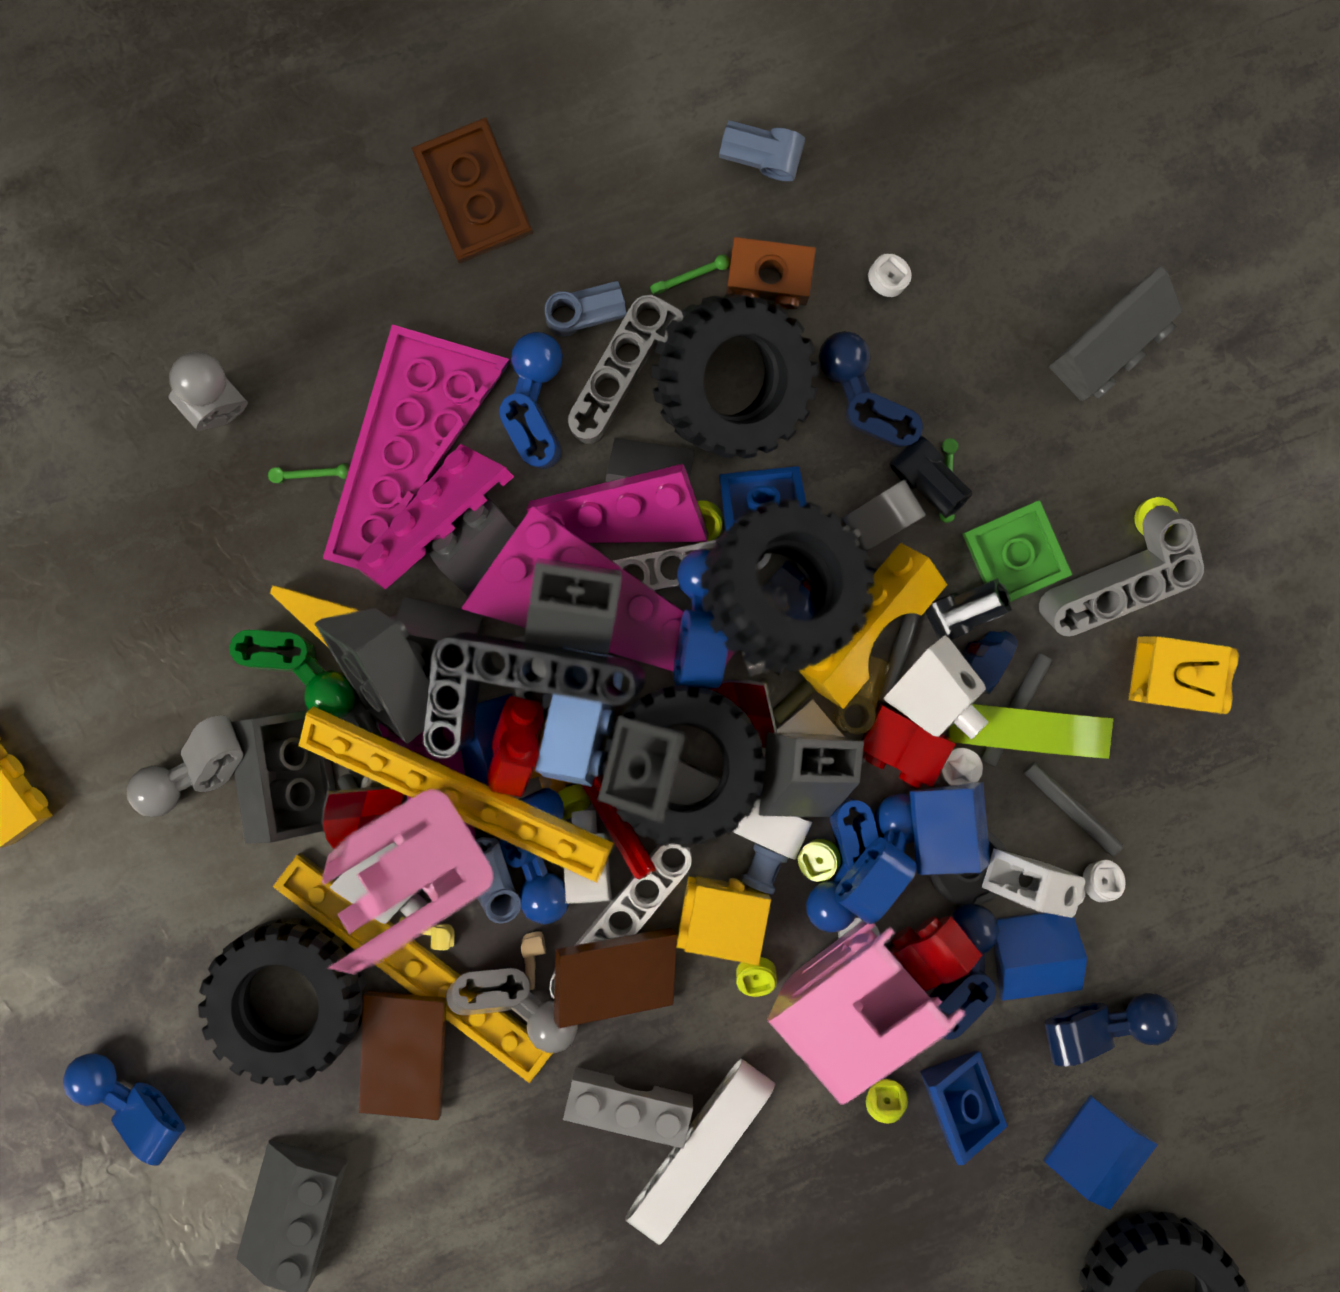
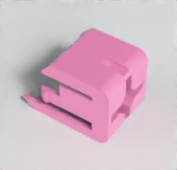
M438 790L422 792L349 836L328 855L321 881L323 885L393 842L397 844V847L380 856L378 862L357 874L368 893L337 914L349 934L421 888L427 892L432 900L334 963L328 969L355 974L365 967L377 963L483 894L491 886L493 871L489 862L444 793Z
M865 922L859 923L796 970L783 984L767 1018V1021L793 1051L809 1066V1069L840 1104L849 1102L946 1035L965 1014L960 1009L946 1018L937 1008L942 1001L938 997L930 998L884 945L894 934V931L889 928L877 937L871 930L875 924L869 925Z

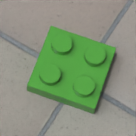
M1040 500L962 534L983 583L985 584L998 578L1002 585L1006 587L1011 598L1010 602L1072 575Z

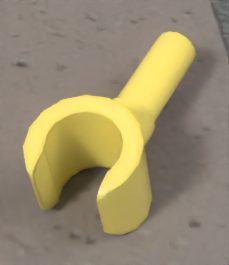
M435 924L422 933L423 935H431V949L448 950L454 946L455 932L449 924Z

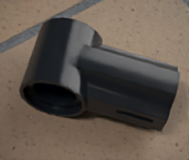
M920 436L915 443L909 445L889 463L891 469L901 481L905 480L912 490L916 488L946 519L958 512L972 496V491L944 464L941 454L923 436Z
M997 578L959 595L955 592L934 601L925 612L937 639L940 640L946 635L950 640H953L972 631L974 626L991 621L1012 610L1011 598L1006 587Z

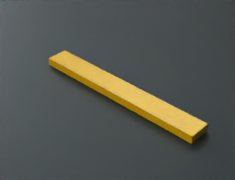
M313 706L306 712L298 746L411 798L428 790H438L449 798L463 822L596 883L602 876L614 843L512 796L492 792L489 786L319 708Z
M301 853L295 856L273 885L281 894L355 950L394 926L390 921L383 924L374 918L349 934L337 914L351 906L352 903L330 888L336 881L335 879L323 885L321 881L324 870ZM414 939L374 964L413 995L446 998L449 986L461 976ZM467 985L459 992L460 996L467 997L468 1003L477 995L482 994L469 992ZM448 1004L446 1006L447 1021L529 1084L553 1054L536 1048L528 1037L527 1026L508 1011L458 1015L449 1008Z

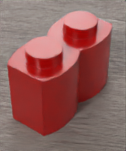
M510 696L507 699L492 739L494 756L488 770V784L492 792L521 797L526 791L540 756V744L537 737L544 719L540 702Z
M883 703L879 705L861 741H864L863 751L865 753L862 758L865 761L883 770L886 764L901 771L898 776L901 780L919 789L923 783L933 787L956 745L953 740L942 734L939 737L931 735L907 716Z
M932 916L914 930L910 926L902 929L892 938L891 942L894 946L889 950L925 992L941 983H950L965 976L983 956L952 916L940 919Z

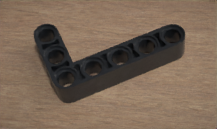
M460 632L439 641L434 647L424 727V745L433 756L448 758L470 744L474 735L480 681L621 705L631 700L643 689L645 674L642 667L628 659L470 632ZM453 644L459 645L464 652L463 663L458 662L453 657ZM493 651L503 655L505 659L504 670L494 666L492 662ZM533 658H538L544 662L546 666L545 677H540L534 673L532 669ZM574 665L582 666L588 674L587 684H580L574 679L572 673ZM615 672L623 673L628 677L630 681L629 692L621 691L615 686L613 680ZM449 685L458 691L460 697L459 704L449 699L447 694ZM443 727H447L453 732L455 736L454 744L445 740Z

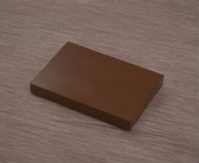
M486 117L412 147L418 166L459 264L533 234L529 220Z
M666 928L556 949L554 1022L557 1027L564 1028L672 1006L677 934L672 928Z
M367 991L363 995L359 1113L439 1120L442 1115L446 998Z

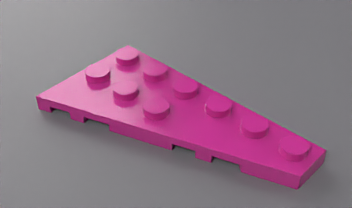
M392 324L323 559L356 568L355 566L364 557L366 550L377 542L389 528L395 516L407 507L417 495L420 487L432 476L511 362L510 359Z
M534 505L461 608L526 628L537 558L620 570L622 579L609 653L673 671L679 630L684 613L682 609ZM729 649L726 664L734 654Z

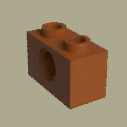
M734 237L727 294L775 301V304L784 309H798L799 304L807 305L810 296L816 248ZM766 267L775 268L780 273L781 280L775 284H767L761 280L759 272Z

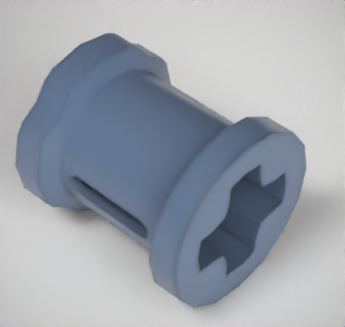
M755 843L753 849L756 853L747 874H742L740 881L756 890L773 895L776 890L773 886L781 864L787 863L788 857Z

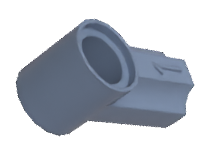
M728 120L721 143L719 158L758 168L763 175L769 178L790 182L795 180L805 144V137L789 129L772 128L770 131Z
M618 281L572 293L566 291L552 294L545 304L546 324L551 332L561 337L570 336L583 328L622 319L627 314ZM560 306H567L574 311L575 315L570 321L561 323L553 318L554 310Z
M478 838L475 841L492 868L493 881L491 886L483 894L479 895L477 899L491 921L501 924L509 922L520 912L521 899L514 889L497 838ZM504 894L499 900L492 901L496 896Z

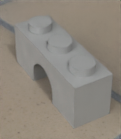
M575 1067L563 1120L684 1149L693 1111L692 1094L653 1086L652 1091H637L617 1084L614 1081L615 1076Z

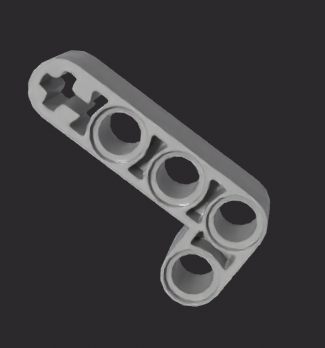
M643 295L633 302L570 411L568 425L578 441L585 444H593L601 440L655 346L657 347L658 341H667L670 334L666 332V327L672 320L680 321L683 318L681 310L653 295ZM645 309H653L660 315L659 321L652 326L642 325L638 322L637 317ZM624 344H633L639 348L640 353L635 360L625 362L618 358V349ZM604 379H613L618 382L619 390L614 396L605 398L597 393L598 384ZM589 399H592L599 407L608 409L606 413L600 408L597 409L593 418L597 425L595 430L587 428L585 432H581L582 427L578 420L580 417L588 419L594 410L592 403L588 402Z
M1162 505L1151 509L1144 517L1142 523L1147 550L1050 589L1042 596L1039 603V611L1042 617L1058 633L1070 637L1192 588L1202 579L1204 573V563L1193 524L1169 506ZM1173 525L1171 530L1165 534L1168 527ZM1181 561V563L1179 564V566H1178L1177 568H1175V566L1177 565V563ZM1143 577L1141 582L1136 585V582ZM1106 592V594L1103 596V598H1101L1100 600H1098L1099 596H1100L1102 593Z

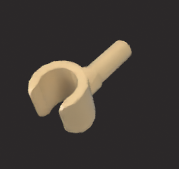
M542 931L525 934L522 938L521 953L524 958L525 975L528 977L530 990L535 989L536 961L534 956L546 954V945Z

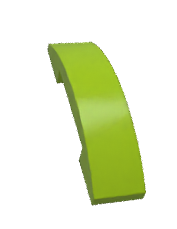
M972 704L989 723L972 740L955 723L948 728L947 737L955 743L1109 759L1113 718Z

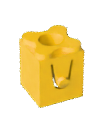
M1158 636L1138 637L1128 700L1228 714L1232 705V679L1238 664V650L1232 647Z
M688 876L676 948L685 949V952L759 966L771 903L770 895L746 886L734 878H730L729 882L699 876Z

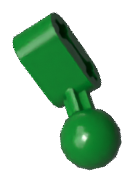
M242 630L231 639L229 645L230 655L239 665L256 670L294 672L306 686L304 701L308 710L314 706L342 719L353 709L356 693L347 678L341 672L334 670L325 671L315 660V647L307 638L290 632ZM256 644L269 650L278 651L292 650L294 647L301 649L300 656H293L291 659L276 652L259 651V653L248 655L246 654V649Z

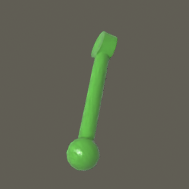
M721 254L716 257L714 262L667 281H660L651 285V292L653 295H658L671 287L713 270H726L730 266V259L727 255Z
M949 438L942 443L941 451L945 454V465L953 472V454L958 450V443L956 440ZM939 513V518L944 523H950L955 519V514L946 519Z
M342 463L337 468L284 471L281 468L274 467L268 472V478L275 484H281L285 479L339 476L341 479H346L350 465Z

